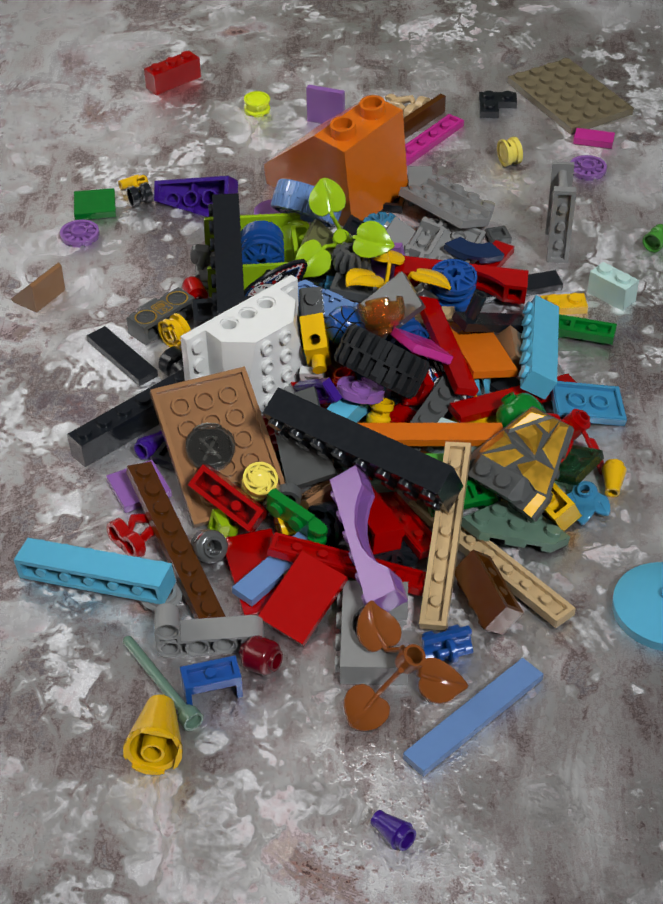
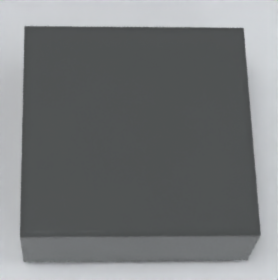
M506 226L485 229V236L488 242L493 243L495 240L511 244L512 237Z

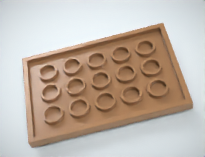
M245 366L150 389V396L193 528L208 525L212 510L218 509L188 486V483L200 468L196 467L189 460L186 447L190 436L199 429L205 427L217 428L224 431L230 437L233 444V456L225 467L216 471L240 489L245 469L255 462L270 464L278 474L277 487L285 484Z

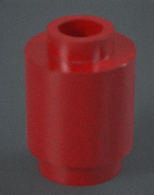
M190 276L183 281L182 290L195 297V299L208 298V293L199 278Z

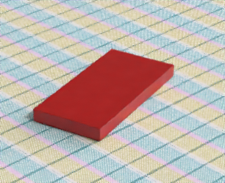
M271 528L226 537L228 550L225 558L234 585L268 557V548L273 538ZM278 585L253 606H250L238 597L243 615L258 616Z

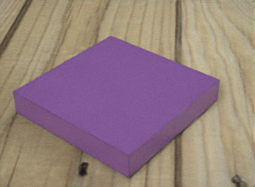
M308 85L306 87L307 121L322 124L345 110L344 90Z
M153 460L146 461L152 462L168 498L172 497L171 489ZM126 468L106 475V479L125 513L142 508L127 476Z

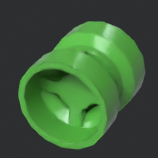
M657 224L643 237V245L648 251L656 253L663 248V224Z

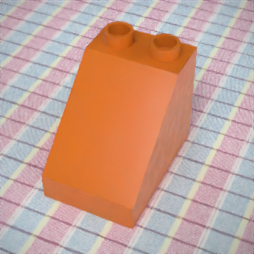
M369 95L362 98L360 102L320 124L264 164L266 183L275 188L279 179H290L315 186L320 179L329 178L335 181L345 193L346 204L338 221L341 226L344 227L350 215L363 221L369 214H377L383 209V204L386 202L392 203L399 197L398 194L401 187H408L403 110L386 102L378 95Z

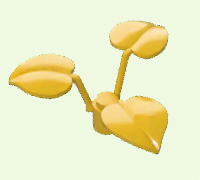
M390 250L381 256L371 258L375 261L387 262L385 282L383 278L375 275L370 270L352 268L346 275V287L361 285L377 287V290L389 281L391 263L402 265L405 257L397 251ZM418 268L416 272L411 271L407 276L409 281L412 278L419 282L448 289L449 291L451 289L447 278L435 270Z

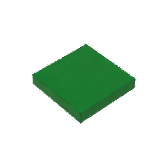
M114 188L74 191L75 220L116 217Z

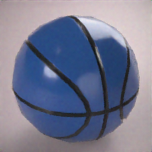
M352 306L335 308L329 313L325 322L328 338L332 343L339 345L347 327L352 323L366 329L364 315Z

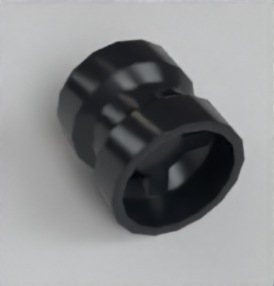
M148 182L141 183L138 187H127V196L132 207L139 206L142 202L149 203L153 201L152 190Z

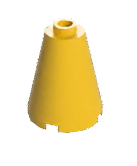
M154 695L147 700L125 739L123 756L125 760L128 759L132 763V768L147 775L165 774V770L173 767L174 770L178 767L182 760L183 747L174 701L166 695Z

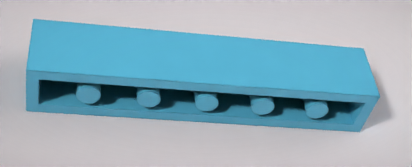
M535 295L531 302L528 301L522 311L524 314L522 326L524 327L521 334L523 343L520 347L522 356L519 361L521 370L518 376L520 377L521 389L546 399L557 384L559 306Z
M27 538L14 558L19 577L23 579L155 604H164L176 583L172 563L42 539Z

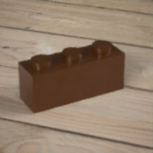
M472 550L455 568L457 585L465 593L468 605L475 611L479 618L478 623L485 631H492L503 635L524 614L491 556Z

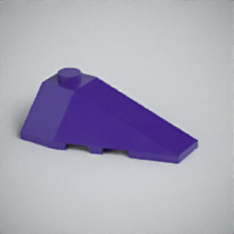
M230 176L154 181V201L205 217H209L208 204H213V194L238 193V180Z

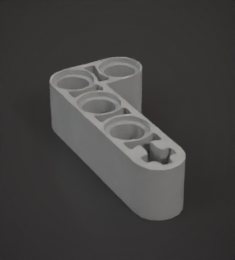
M171 603L160 604L154 611V634L157 653L164 658L239 653L242 644L252 636L259 635L265 637L263 619L257 615L180 620L179 608Z

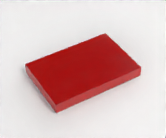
M301 551L258 616L263 619L266 625L304 647L348 581V578L306 552Z

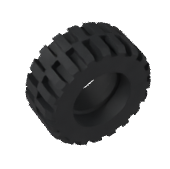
M354 323L347 327L334 352L335 361L408 399L416 396L430 369L428 361Z

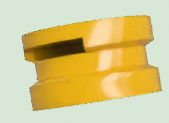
M177 313L171 315L169 319H164L158 323L160 337L169 348L172 346L180 347V336L191 331L187 321Z

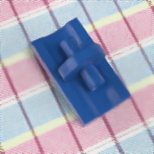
M457 624L449 626L444 632L434 633L429 631L423 633L421 637L422 648L426 658H438L442 661L449 659L450 663L453 664L459 661L460 656L473 653L471 642L472 629L469 625L460 627Z

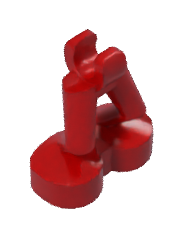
M145 513L131 514L128 525L118 517L107 523L106 526L107 534L111 541L119 548L122 547L128 556L133 557L144 556L146 552L145 542L155 535ZM148 523L149 527L140 535L133 531L135 524Z

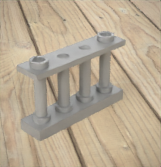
M552 162L545 235H549L547 262L568 263L577 192L576 187H572L574 162Z

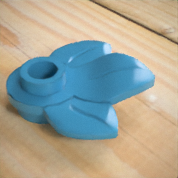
M581 481L573 487L572 492L566 494L575 503L582 515L577 520L582 526L589 521L594 512L601 516H609L610 514L608 498L598 493L596 485L592 482Z

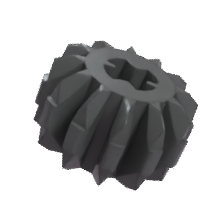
M343 242L342 245H336L332 253L334 270L340 271L341 274H347L352 268L367 269L370 263V258L360 257L353 251V242Z

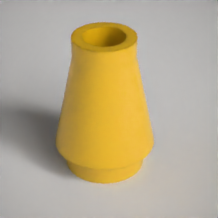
M609 459L604 463L601 470L605 495L614 498L620 495V489L627 469L621 460Z

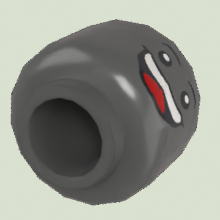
M200 530L191 540L192 548L198 560L203 563L214 564L220 562L228 550L227 539L216 530Z

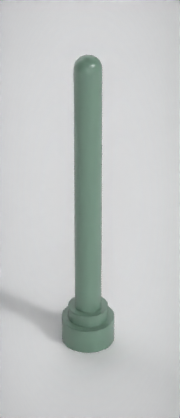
M125 636L123 644L162 693L174 701L175 708L178 711V722L186 731L198 728L203 722V714L196 706L186 704L133 637Z

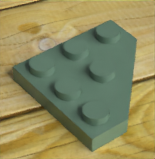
M505 499L462 518L461 526L478 540L489 541L490 538L504 540L505 545L525 548L526 544L540 546V551L549 553L568 545L570 540L568 534L543 515L534 522L515 511L512 504Z

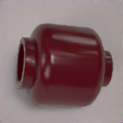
M259 635L252 636L248 641H245L239 652L243 667L262 676L276 672L283 659V653L280 651L279 644Z

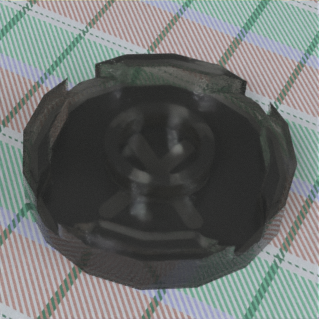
M203 423L197 425L188 435L185 442V453L188 461L195 468L200 469L202 464H205L219 471L231 463L235 455L236 442L232 433L228 429L222 428V425Z

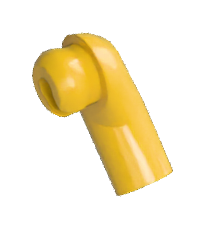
M133 175L119 180L118 185L121 190L131 186L138 187L141 183L148 182V178L145 175Z

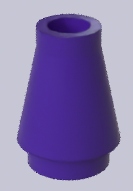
M162 430L137 440L134 445V451L140 459H152V455L165 441Z
M382 810L376 811L371 818V826L377 829L394 850L405 851L413 844L416 838V830L413 829L410 822L389 815Z

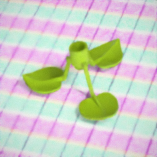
M322 178L315 185L309 196V206L312 212L318 216L323 217L330 214L337 231L333 234L332 244L321 246L317 240L312 239L301 245L295 260L305 259L307 261V270L303 278L324 275L332 265V256L326 249H335L336 245H342L343 242H353V251L363 258L381 256L395 247L386 229L376 221L362 223L357 229V235L353 236L345 229H342L334 212H340L345 208V193L335 181L329 178Z

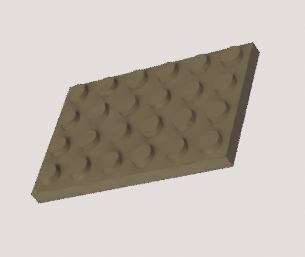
M569 58L534 67L524 72H517L514 75L508 76L507 83L570 135L575 134L576 128L590 129L633 115L634 108Z

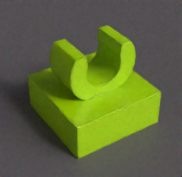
M213 509L207 529L216 530L226 538L227 536H236L239 526H233L234 520L226 516L220 509Z

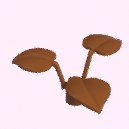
M373 600L365 605L359 615L356 628L357 636L362 646L370 652H377L383 648L386 653L399 654L395 659L397 671L376 693L370 686L365 684L355 685L347 691L343 706L348 725L352 729L362 732L372 731L385 723L390 713V706L386 700L379 696L402 673L411 674L416 670L415 674L420 678L418 682L420 693L426 700L434 704L449 702L468 688L467 682L454 668L438 658H426L425 652L420 646L410 644L407 647L404 645L394 647L400 641L402 634L398 621L389 612L379 607Z

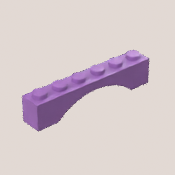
M355 465L330 479L333 490L330 493L338 506L336 514L344 527L342 534L351 550L348 553L350 560L357 570L355 578L363 590L361 595L362 601L366 605L369 601L373 600L379 607L389 612L407 602L408 598L401 578L388 567L379 564L371 551L367 535L368 518L375 495L369 477Z

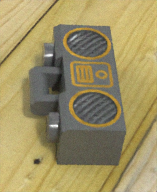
M177 287L171 292H166L160 299H151L138 307L137 312H133L127 317L128 333L144 345L150 344L160 337L158 332V323L160 321L169 319L174 313L180 314L186 321L193 317L192 299H195V297Z

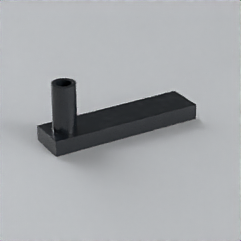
M474 291L465 312L455 311L452 320L464 332L500 333L511 325L518 332L522 333L524 327L522 326L524 319L522 314L481 312L487 299V295L481 291Z

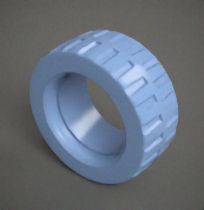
M290 179L278 180L271 201L273 209L280 213L300 214V219L308 223L318 219L326 227H336L330 214L322 217L316 215L310 209L309 196L315 186ZM342 211L334 212L337 221H339Z

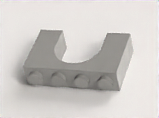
M347 581L343 587V592H340L337 596V608H342V613L337 612L336 629H341V634H336L335 650L341 652L340 656H335V673H340V684L383 685L397 671L395 659L399 653H386L383 648L377 652H370L362 646L355 632L359 615L365 607L361 598L363 590L357 581ZM402 582L408 598V582ZM408 601L392 609L389 613L396 620H407ZM402 673L391 685H408V674Z

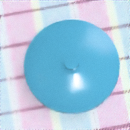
M654 562L637 566L626 572L618 580L613 593L612 610L618 625L629 637L644 646L663 651V562Z

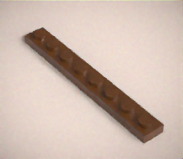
M152 462L128 465L126 470L127 476L168 563H172L175 579L194 619L226 617Z

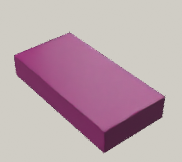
M576 128L573 144L612 149L615 132Z

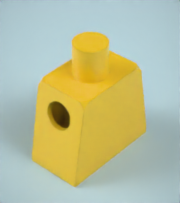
M323 312L299 316L307 364L309 367H312L313 373H325L327 371L326 366H330L332 360ZM312 335H318L319 338L312 339Z

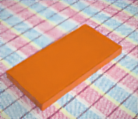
M448 322L474 379L517 377V367L493 332H464L455 322Z

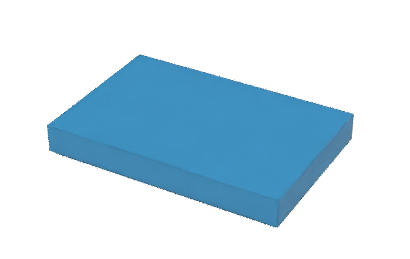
M557 381V384L550 392L554 414H558L560 419H563L573 409H579L589 415L590 423L625 426L627 422L619 386Z

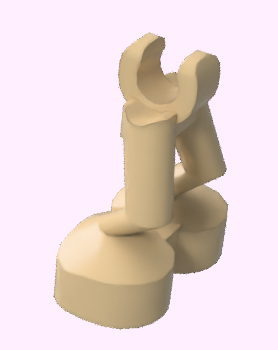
M391 93L385 96V99L390 101L388 103L403 110V118L431 100L428 97L419 96L415 101L413 95L396 97Z

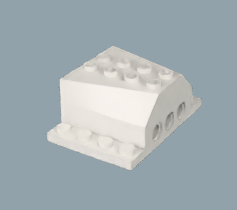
M290 275L180 336L185 381L245 366L261 414H263L264 409L278 387L284 390V387L292 386L291 382L301 381L299 375L300 367L306 366L307 362L303 353L298 326V279Z

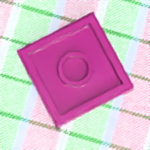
M394 327L391 333L393 338L412 353L447 365L453 359L452 355L430 339Z

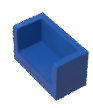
M236 655L180 667L186 704L193 706L192 695L231 686L235 687L237 698L243 697L242 677Z

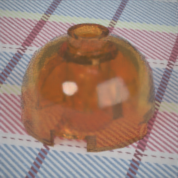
M397 296L396 301H389L388 297L365 301V306L357 304L361 323L370 331H378V335L393 333L392 328L399 326L405 315L403 296Z

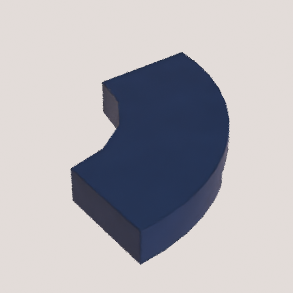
M458 237L446 242L444 245L445 251L465 261L468 258L485 264L499 262L504 258V253L491 242L484 244L473 243Z

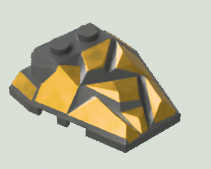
M532 406L471 453L468 480H473L509 501L515 511L536 522L551 502L553 496L551 490L554 481L559 478L560 471L558 469L561 460L566 457L574 428Z

